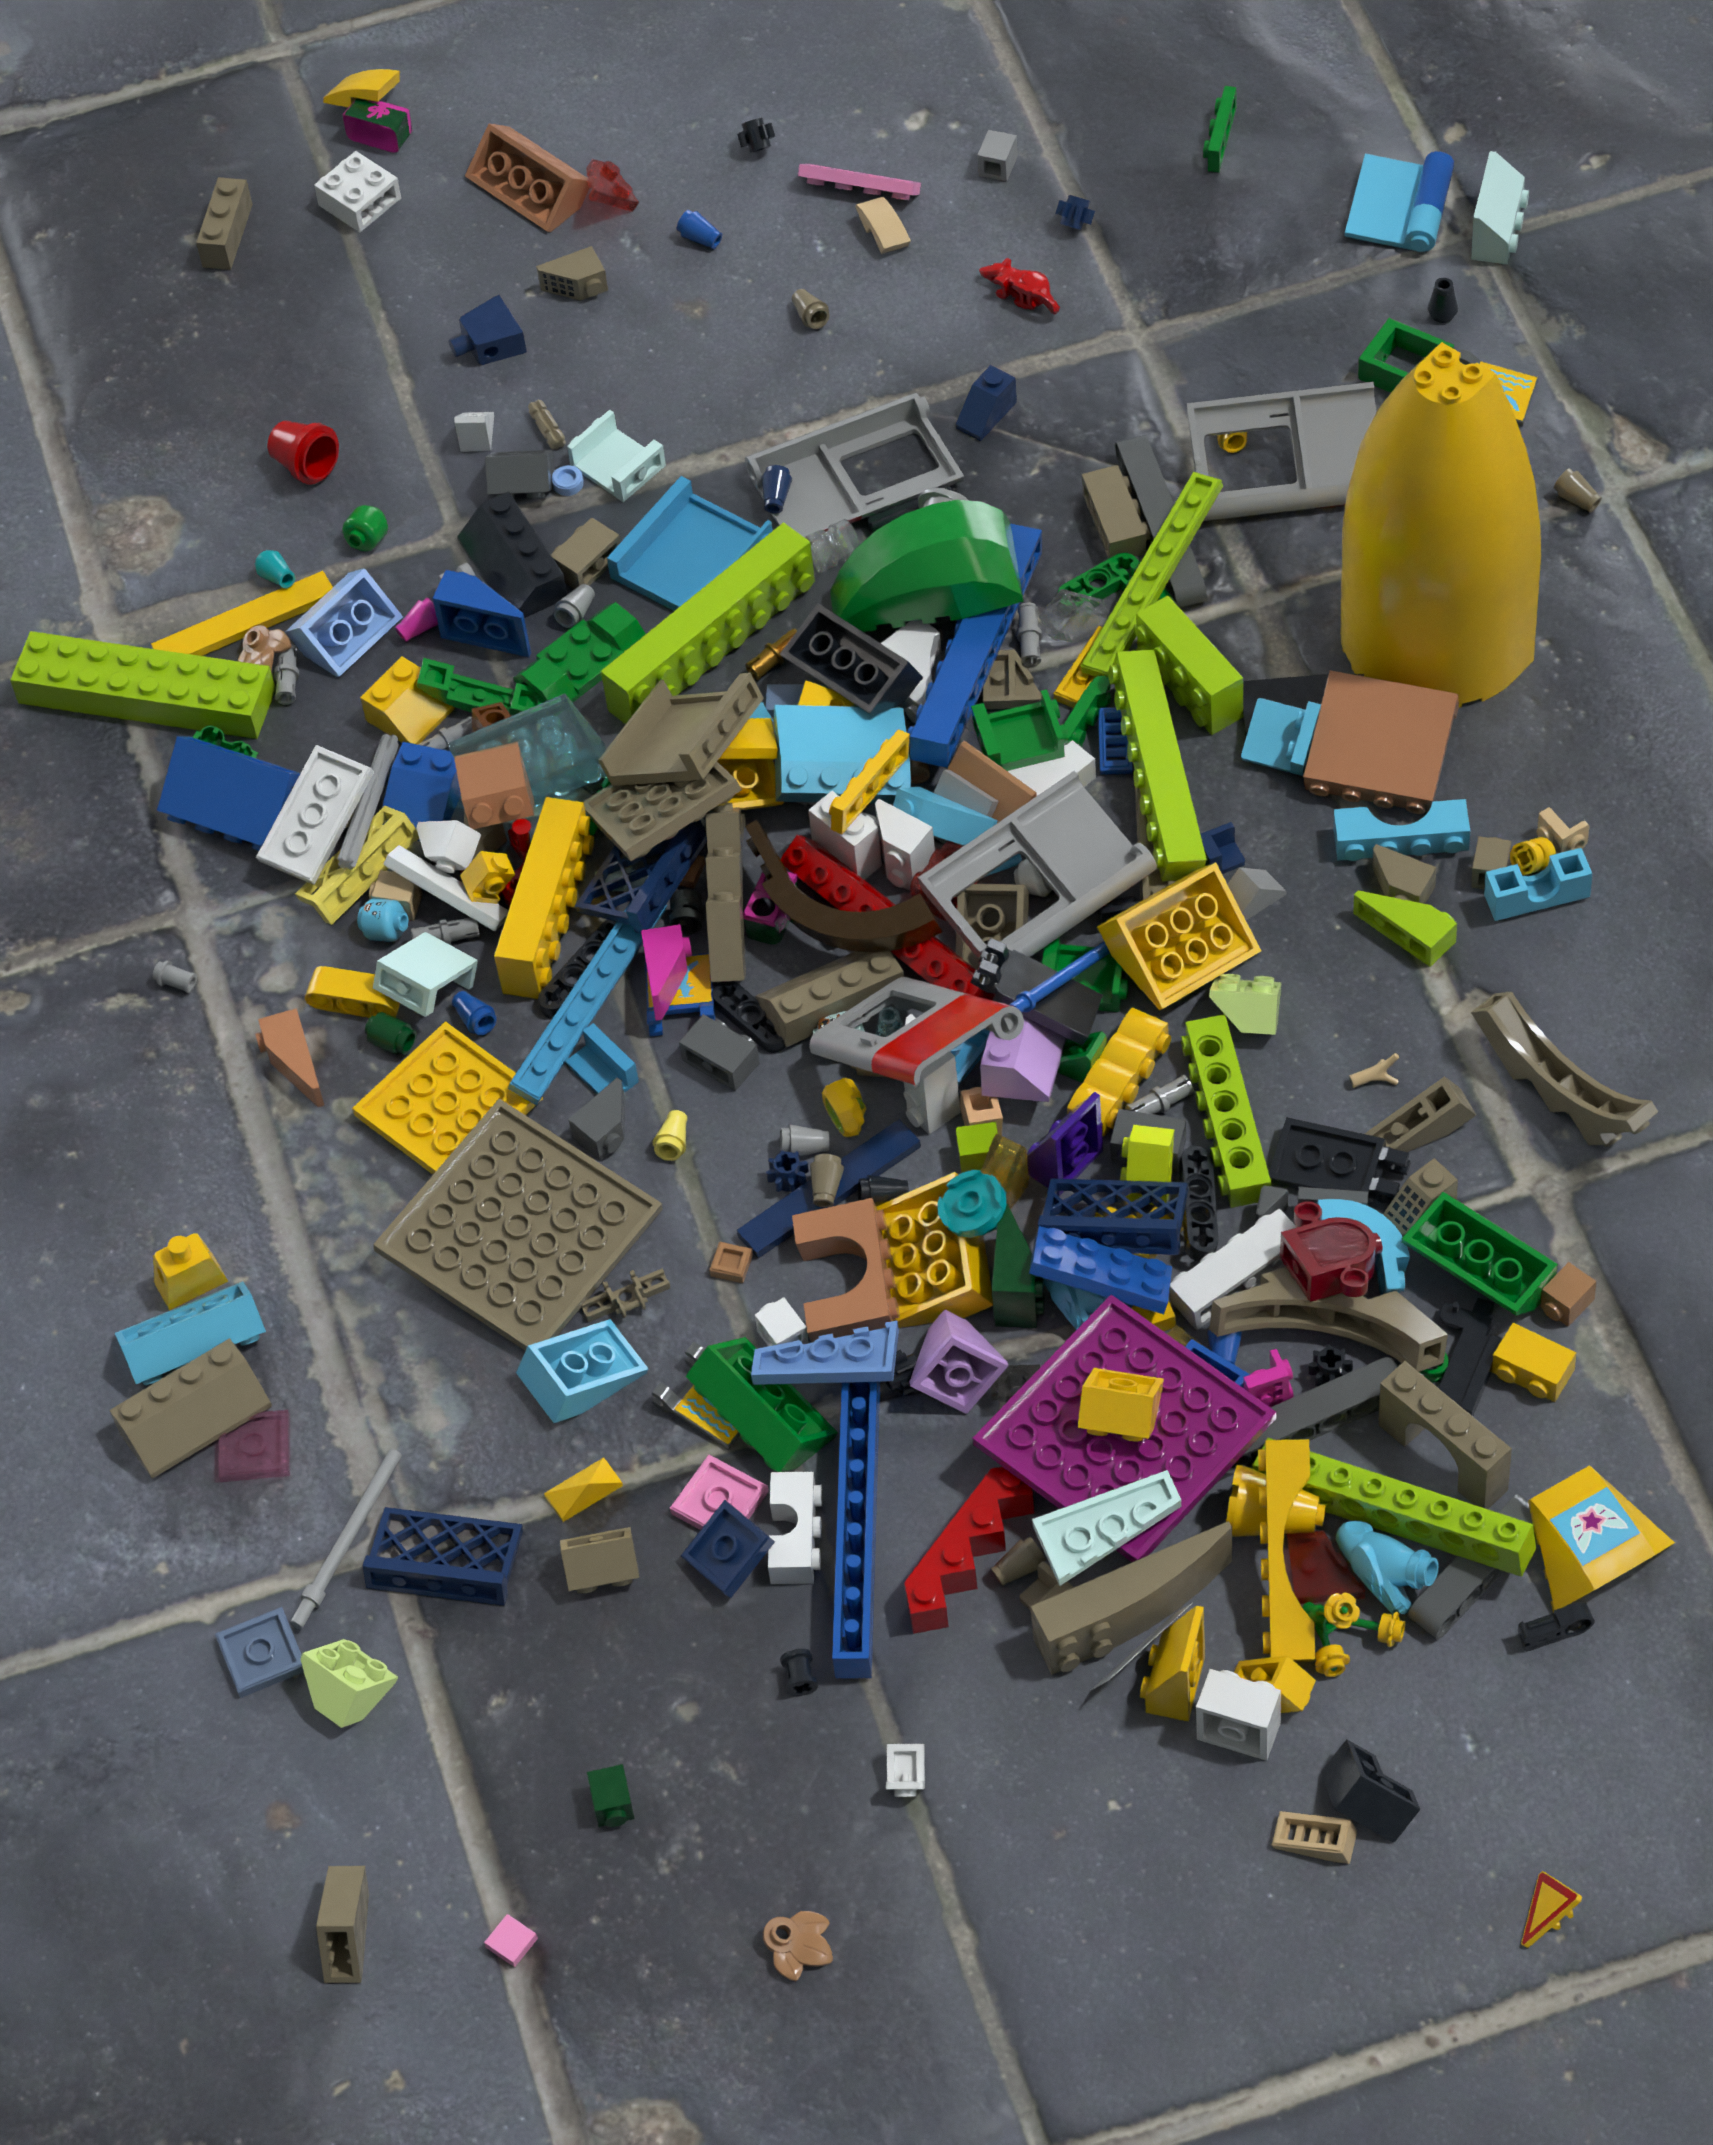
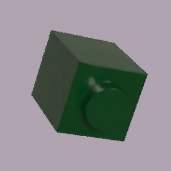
M623 1764L587 1772L599 1827H617L625 1824L628 1820L635 1819Z

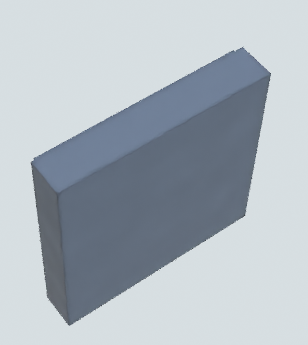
M282 1607L215 1634L240 1698L304 1673L300 1660L302 1655Z

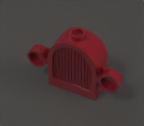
M1307 1201L1296 1205L1294 1209V1224L1296 1228L1281 1232L1280 1259L1309 1302L1340 1293L1348 1297H1361L1365 1295L1368 1291V1282L1374 1273L1375 1255L1383 1251L1379 1235L1373 1233L1365 1224L1354 1219L1334 1217L1322 1220V1208L1314 1202Z

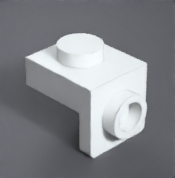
M887 1744L886 1789H894L895 1797L917 1796L916 1789L925 1788L924 1744Z

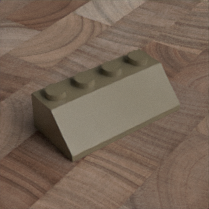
M855 951L760 993L755 998L758 1000L762 1010L765 1011L766 1018L770 1019L773 1023L774 1030L778 1036L783 1038L784 1045L788 1047L813 1036V1029L817 1028L819 1019L850 1010L889 983L904 977V971L890 951Z
M229 1338L109 1411L121 1437L153 1479L272 1407V1404L248 1362Z

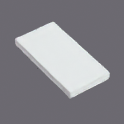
M316 745L256 856L258 861L315 885L374 774L372 768Z

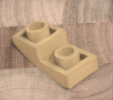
M884 197L866 201L855 206L866 232H872L881 254L909 245L911 240L892 206Z

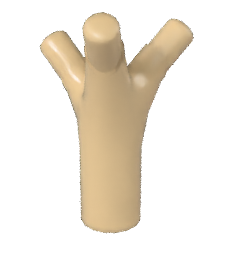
M1394 1053L1387 1060L1381 1059L1376 1065L1349 1075L1353 1088L1372 1081H1386L1397 1085L1398 1079L1388 1075L1386 1071L1399 1059V1055Z

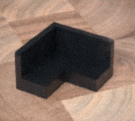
M1347 1739L1321 1772L1334 1809L1391 1842H1395L1420 1811L1414 1792L1411 1789L1384 1775L1376 1755Z

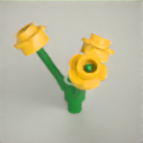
M1335 1593L1331 1595L1325 1606L1307 1602L1302 1607L1313 1620L1315 1630L1323 1646L1315 1653V1669L1318 1673L1324 1674L1327 1677H1335L1342 1674L1346 1669L1345 1665L1350 1662V1657L1344 1653L1342 1646L1330 1644L1329 1633L1333 1632L1336 1628L1346 1629L1351 1625L1378 1631V1642L1387 1643L1388 1647H1392L1395 1642H1402L1405 1621L1400 1620L1398 1612H1394L1393 1615L1383 1613L1380 1623L1359 1619L1360 1610L1355 1604L1356 1599L1349 1593H1342V1595Z

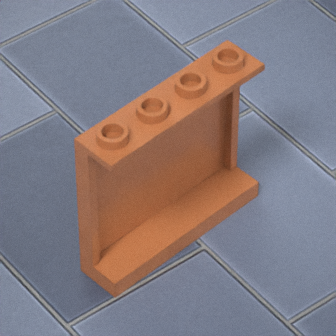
M1330 670L1303 776L1305 789L1318 796L1338 795L1350 802L1370 801L1382 808L1402 807L1414 814L1428 812L1432 802H1434L1453 719L1457 717L1459 708L1458 694Z

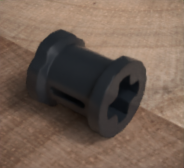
M794 1649L785 1652L780 1657L781 1665L783 1668H786L788 1682L785 1685L786 1691L791 1696H805L813 1693L818 1688V1681L813 1677L810 1666L813 1660L812 1654L808 1649Z

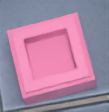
M507 1914L484 1944L488 1950L513 1967H516L537 1941L538 1937L535 1932Z

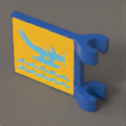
M709 953L686 957L688 971L665 1015L700 1012V1017L704 1014L715 1020ZM645 960L649 1035L660 1036L663 1035L662 1020H655Z

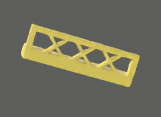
M384 806L372 819L356 866L351 870L339 868V850L325 864L315 885L306 882L295 895L301 902L313 906L322 919L332 925L370 888L372 882L377 881L380 870L387 871L389 869L383 863L391 851L398 845L407 849L414 841L419 839L417 829L405 813Z

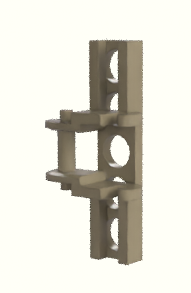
M663 1269L640 1278L636 1276L634 1270L629 1271L633 1284L614 1292L609 1288L607 1281L603 1282L602 1285L605 1292L587 1299L581 1305L587 1321L591 1322L615 1311L617 1314L621 1313L622 1317L625 1318L627 1311L639 1306L645 1310V1303L648 1302V1297L671 1288ZM655 1279H661L663 1281L651 1286L652 1281ZM624 1292L632 1294V1298L628 1301L620 1300L619 1296ZM609 1299L610 1304L604 1306V1302ZM593 1305L600 1307L591 1312H587L588 1308Z

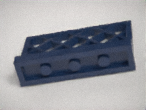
M701 820L691 822L680 829L671 839L663 840L652 847L645 856L635 858L632 861L627 857L621 859L623 853L614 845L576 903L575 908L577 912L632 925L635 932L641 934V930L651 929L707 842V833ZM664 852L657 862L648 865L647 858ZM643 860L645 867L627 874L626 867ZM619 870L622 871L623 876L610 882H605L609 874ZM648 876L642 886L635 889L632 888V882ZM625 885L628 886L629 891L611 898L610 891ZM606 894V901L597 905L590 904L594 898ZM632 900L626 912L615 909V907Z
M1051 1178L1043 1215H1039L1038 1227L1056 1228L1065 1234L1081 1239L1089 1238L1098 1244L1110 1248L1125 1249L1131 1254L1179 1255L1180 1231L1187 1199L1188 1184L1187 1182ZM1057 1191H1072L1074 1194L1062 1200L1057 1195ZM1097 1192H1106L1108 1194L1098 1201L1091 1196ZM1131 1193L1143 1195L1133 1202L1126 1198ZM1165 1194L1178 1195V1197L1167 1203L1160 1199ZM1082 1200L1089 1205L1079 1212L1072 1208V1206ZM1115 1202L1123 1206L1113 1213L1106 1209V1207ZM1149 1203H1153L1158 1207L1148 1214L1141 1210L1142 1207ZM1061 1212H1065L1068 1216H1056V1215H1058V1214L1061 1213ZM1097 1212H1098L1101 1216H1103V1217H1090V1216L1096 1214ZM1130 1214H1133V1215L1136 1216L1137 1218H1125V1217L1128 1216V1215H1130ZM1167 1215V1216H1169L1171 1219H1159V1218H1161V1217Z
M385 1507L370 1555L365 1556L362 1566L366 1588L505 1606L508 1596L507 1585L522 1537L523 1526L517 1523ZM391 1520L403 1521L409 1526L396 1534H393L389 1529ZM430 1525L440 1526L443 1529L442 1532L429 1539L421 1530ZM465 1529L474 1530L478 1534L465 1543H462L456 1536V1534ZM416 1534L422 1543L406 1551L400 1542ZM498 1534L512 1535L509 1542L498 1548L491 1540V1538ZM450 1538L456 1547L441 1555L434 1546ZM485 1543L491 1552L475 1559L469 1550ZM392 1546L400 1553L395 1558L380 1557L381 1552ZM427 1550L435 1558L428 1563L417 1562L413 1559ZM462 1554L469 1561V1564L463 1567L450 1566L448 1564L449 1561ZM496 1559L503 1565L501 1572L484 1570L482 1568Z

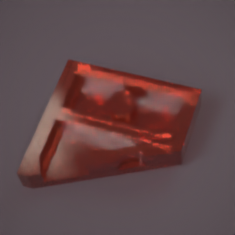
M592 159L586 168L587 176L589 177L587 183L592 188L589 199L633 212L639 201L633 194L632 187L621 176L619 167L610 161L602 162Z
M1324 1531L1287 1534L1293 1591L1300 1604L1327 1602L1328 1598L1335 1593L1340 1595L1342 1593H1349L1355 1599L1365 1598L1364 1585L1361 1582L1358 1583L1348 1569L1347 1562L1341 1554L1333 1549V1543Z

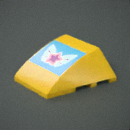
M1590 1465L1528 1500L1537 1544L1540 1545L1545 1569L1543 1571L1545 1579H1548L1551 1592L1553 1613L1554 1610L1565 1607L1675 1543Z

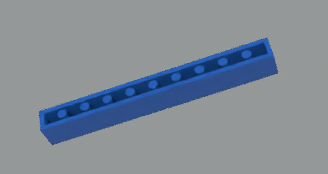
M1010 524L1022 594L1024 595L1042 554V530ZM1020 603L957 620L955 637L947 642L944 661L938 662L935 682L929 683L926 691V702L924 705H919L916 713V724L908 729L907 733L910 734V760L948 768L972 714L971 706L976 705Z
M842 1382L832 1653L835 1678H872L880 1382Z

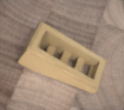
M1280 1811L1272 1847L1327 1861L1350 1864L1357 1830L1351 1819ZM1291 1824L1297 1825L1294 1840L1288 1839ZM1306 1828L1311 1829L1308 1842L1304 1841ZM1322 1831L1326 1832L1324 1844L1319 1843ZM1339 1835L1337 1845H1335L1336 1837Z

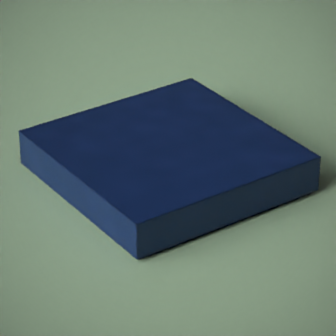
M724 1500L685 1549L681 1557L720 1591L732 1598L775 1541L731 1503Z

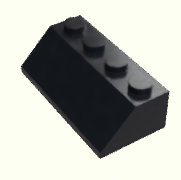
M506 492L480 504L457 536V539L486 585L523 612L524 618L556 604L565 597L567 590L564 574L511 494Z
M820 604L815 606L780 653L784 659L872 716L903 704L923 679V676L909 661Z

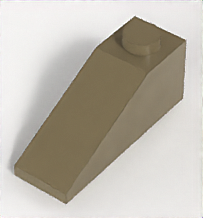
M1444 1076L1365 1134L1385 1138L1386 1147L1409 1152L1451 1134L1475 1117L1476 1113L1461 1088Z

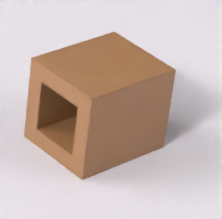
M1568 1262L1542 1289L1541 1308L1549 1318L1555 1321L1559 1320L1569 1327L1594 1301L1596 1281Z

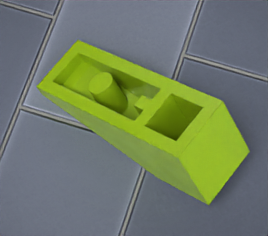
M1359 890L1354 894V915L1429 967L1456 943L1457 923L1448 913L1440 912L1432 905Z

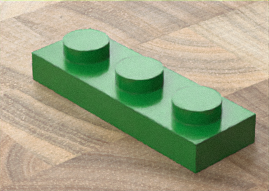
M1225 86L1222 98L1217 97L1215 115L1217 117L1210 121L1209 137L1211 139L1210 141L1205 140L1203 158L1208 159V171L1220 173L1237 109L1236 87Z

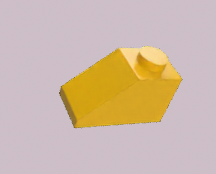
M1288 1656L1239 1661L1234 1671L1240 1678L1253 1682L1265 1681L1272 1684L1276 1689L1281 1690V1713L1303 1711L1310 1700V1693L1316 1682L1312 1676Z

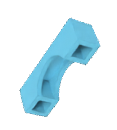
M1466 799L1434 801L1430 810L1422 819L1408 825L1384 823L1374 817L1367 807L1334 809L1333 829L1337 861H1357L1364 858H1373L1375 844L1403 855L1417 856L1429 853H1457L1469 850L1470 825Z

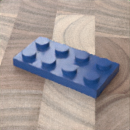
M1039 1226L1034 1240L1029 1274L1104 1297H1109L1112 1294L1121 1302L1164 1314L1168 1304L1172 1266L1166 1265L1158 1259H1146L1133 1255L1125 1249H1114L1098 1244L1089 1238L1081 1239L1056 1228L1048 1229Z

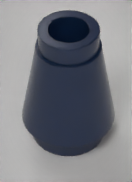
M771 465L762 474L764 509L772 514L783 511V506L792 483L790 471L784 466Z

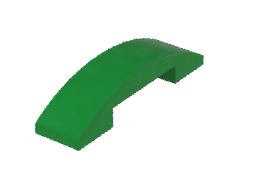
M423 658L416 686L428 695L448 705L471 713L474 708L502 702L514 720L530 721L541 719L545 701L530 686L516 683L513 690L454 674L453 665Z

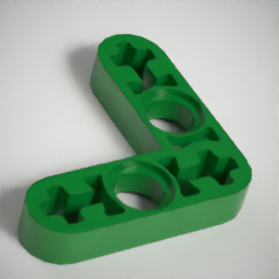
M1119 553L1066 582L1058 590L1059 608L1065 613L1076 614L1120 589L1124 592L1140 561L1132 554ZM1130 568V576H1131L1130 579H1129V573H1128L1125 569ZM1095 579H1102L1107 582L1106 585L1100 588L1090 585V582ZM1164 589L1157 601L1166 596H1169L1173 601L1174 599Z

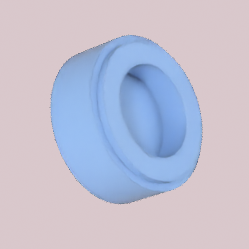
M571 465L561 466L556 469L552 474V484L555 492L562 496L577 494L584 484L580 469Z

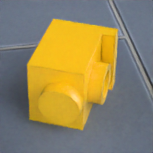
M480 851L460 877L472 902L497 904L500 901L498 894L505 888L515 873L507 854Z

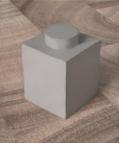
M988 130L977 155L979 176L1008 181L1018 157L1017 135Z

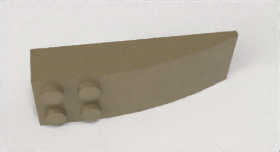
M1229 1521L1030 1606L1033 1640L1051 1675L1060 1671H1071L1080 1662L1092 1657L1100 1658L1109 1654L1113 1648L1147 1631L1177 1611L1203 1590L1232 1562V1526Z

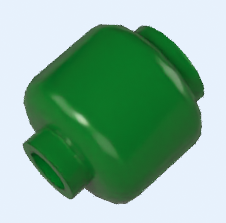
M367 505L357 507L342 526V533L347 543L354 549L366 552L373 550L388 532V524L383 512L374 506Z

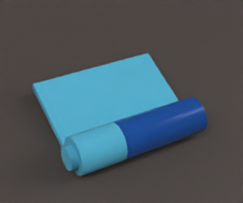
M1435 151L1426 156L1424 165L1365 154L1344 236L1417 252H1425L1434 248L1454 169L1453 158L1447 153Z

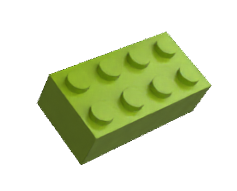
M1169 596L1136 613V651L1155 650L1162 682L1173 692L1178 704L1181 706L1185 705L1192 713V717L1198 726H1204L1211 735H1214L1243 718V677Z

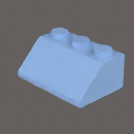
M365 568L348 573L285 633L305 657L334 676L340 677L400 621L403 616Z

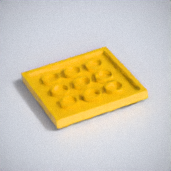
M445 1021L363 1097L352 1110L354 1116L431 1174H434L498 1099L503 1100L524 1115H527L536 1105L508 1089L509 1083L516 1074L513 1070Z

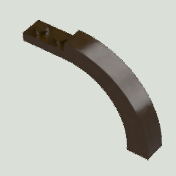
M755 820L745 826L751 836L750 839L746 840L755 857L761 855L765 862L760 867L768 880L762 883V886L785 917L799 930L813 939L844 950L884 952L916 945L943 932L920 893L895 906L867 912L838 910L814 901L793 883L769 837L758 821Z

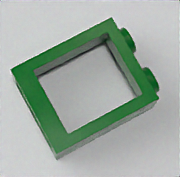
M1388 318L1359 357L1358 379L1366 383L1373 382L1374 386L1391 393L1408 374L1406 371L1385 363L1396 346L1426 357L1441 342L1453 349L1454 344Z

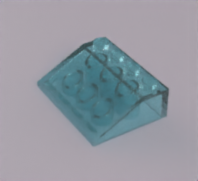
M562 694L448 743L449 750L453 757L518 742L534 797V807L544 803L546 797L556 798L566 795L575 789L606 777L598 761L606 751L605 743L566 694Z

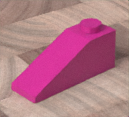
M680 924L641 930L656 1021L662 1020L688 971L686 957L692 956L689 937H682Z

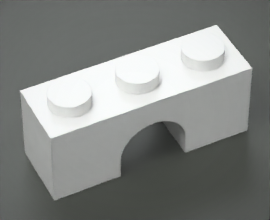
M771 1472L770 1508L773 1521H789L796 1525L788 1534L770 1536L775 1541L768 1551V1571L771 1584H814V1570L821 1569L820 1548H815V1538H821L822 1525L821 1517H815L816 1507L822 1506V1485H815L814 1472Z

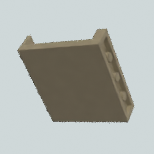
M740 673L725 692L672 696L664 680H660L598 761L612 786L703 780L764 698L751 673Z

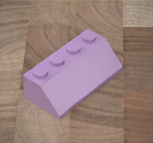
M1023 1016L1024 1025L1021 1033L1012 1040L1000 1039L995 1036L993 1031H990L980 1064L982 1096L1049 1102L1066 1037Z

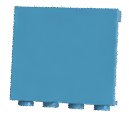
M680 476L607 557L610 578L675 611L773 531L772 522L767 520L760 528L693 494L691 481Z

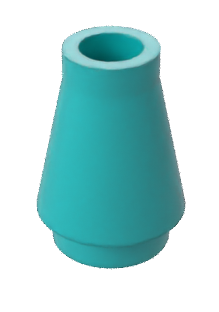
M266 550L257 556L255 568L259 577L276 583L282 588H289L294 584L296 576L278 551Z

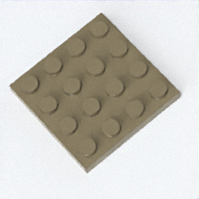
M716 762L703 780L612 786L610 784L585 800L584 807L586 815L632 861L635 858L645 856L652 847L663 840L671 839L680 829L691 822L699 821L714 807L727 803L742 789L737 780Z

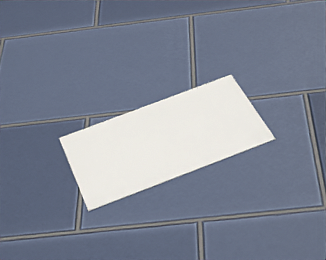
M1191 1604L1172 1614L1091 1690L1106 1683Z

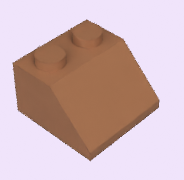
M518 742L454 757L462 803L470 828L477 829L534 816V797Z

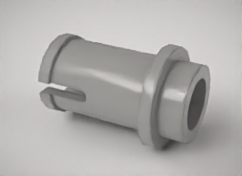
M159 961L153 970V980H156L160 986L167 984L187 993H191L196 986L197 974L172 966L171 961Z

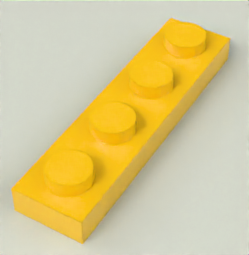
M898 729L890 739H886L875 757L867 760L862 772L856 778L853 777L849 781L843 794L833 799L829 808L832 831L842 835L908 759L909 733Z

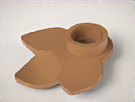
M262 625L254 626L247 631L243 638V650L238 661L270 666L272 671L274 653L290 649V639L280 629L269 631Z
M801 1911L790 1919L787 1917H775L766 1924L762 1934L763 1941L766 1947L773 1952L774 1966L782 1976L796 1982L802 1973L803 1965L819 1967L831 1964L833 1961L831 1948L825 1938L821 1936L829 1926V1920L819 1913ZM776 1930H785L788 1938L780 1939L776 1935Z

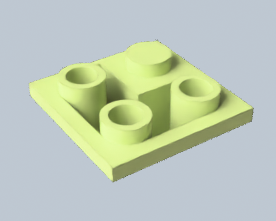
M1221 974L1220 978L1214 979L1209 997L1240 1032L1276 1034L1281 982H1274V978L1269 976H1255L1254 981L1240 980L1241 976L1237 974Z
M345 1639L304 1652L300 1658L314 1708L341 1728L362 1721L398 1679V1676L390 1672L383 1662L372 1659L362 1652L356 1643Z

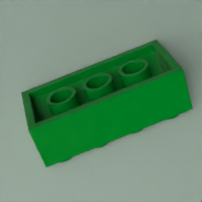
M1445 1192L1440 1194L1401 1240L1406 1246L1516 1316L1533 1311L1541 1304L1542 1289L1557 1274L1558 1264Z
M746 1337L707 1346L687 1373L686 1378L694 1385V1389L699 1395L711 1402L717 1409L719 1416L735 1427L740 1433L742 1440L759 1452L769 1468L777 1472L796 1469L836 1437L838 1432L792 1384L753 1385L751 1372L754 1351L757 1348Z

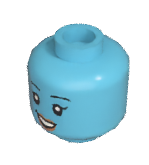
M372 898L360 908L357 923L367 939L394 942L407 929L409 918L398 901Z

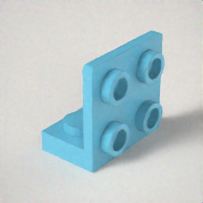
M1258 698L1241 753V759L1303 776L1321 704L1308 701L1306 710Z

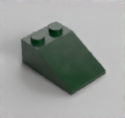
M1008 1204L1006 1205L1003 1217L997 1223L992 1282L995 1327L1037 1328L1038 1315H1044L1045 1311L1044 1278L1029 1274L1032 1252Z

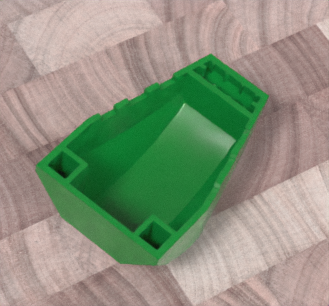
M958 499L931 504L906 513L877 529L853 551L839 570L830 589L833 613L862 632L877 630V625L889 623L892 624L893 628L905 627V621L922 619L923 624L936 623V617L950 616L951 621L960 620L1024 601L1009 519L1001 509L984 502Z

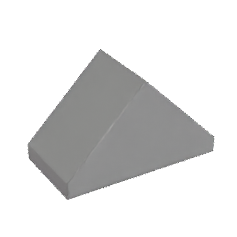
M1239 867L1227 884L1245 920H1248L1286 895V890L1266 870Z

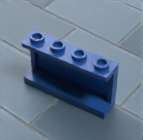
M177 736L157 811L168 814L167 820L175 823L186 824V821L195 823V829L205 833L214 834L215 830L224 833L223 838L231 842L242 843L243 840L251 842V848L259 851L301 773L193 737Z

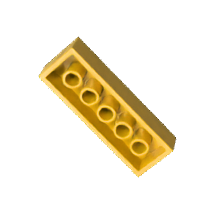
M550 797L545 798L494 954L503 994L538 999L541 990L552 979L553 960L557 961L561 949L559 940L561 934H566L568 930V912L570 907H575L578 894L576 887L578 881H583L586 871L585 859L587 855L592 854L594 847V836H591L589 833L590 817L586 816L584 802Z

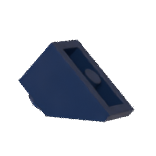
M990 365L972 384L956 422V429L982 441L1017 403L1016 378Z

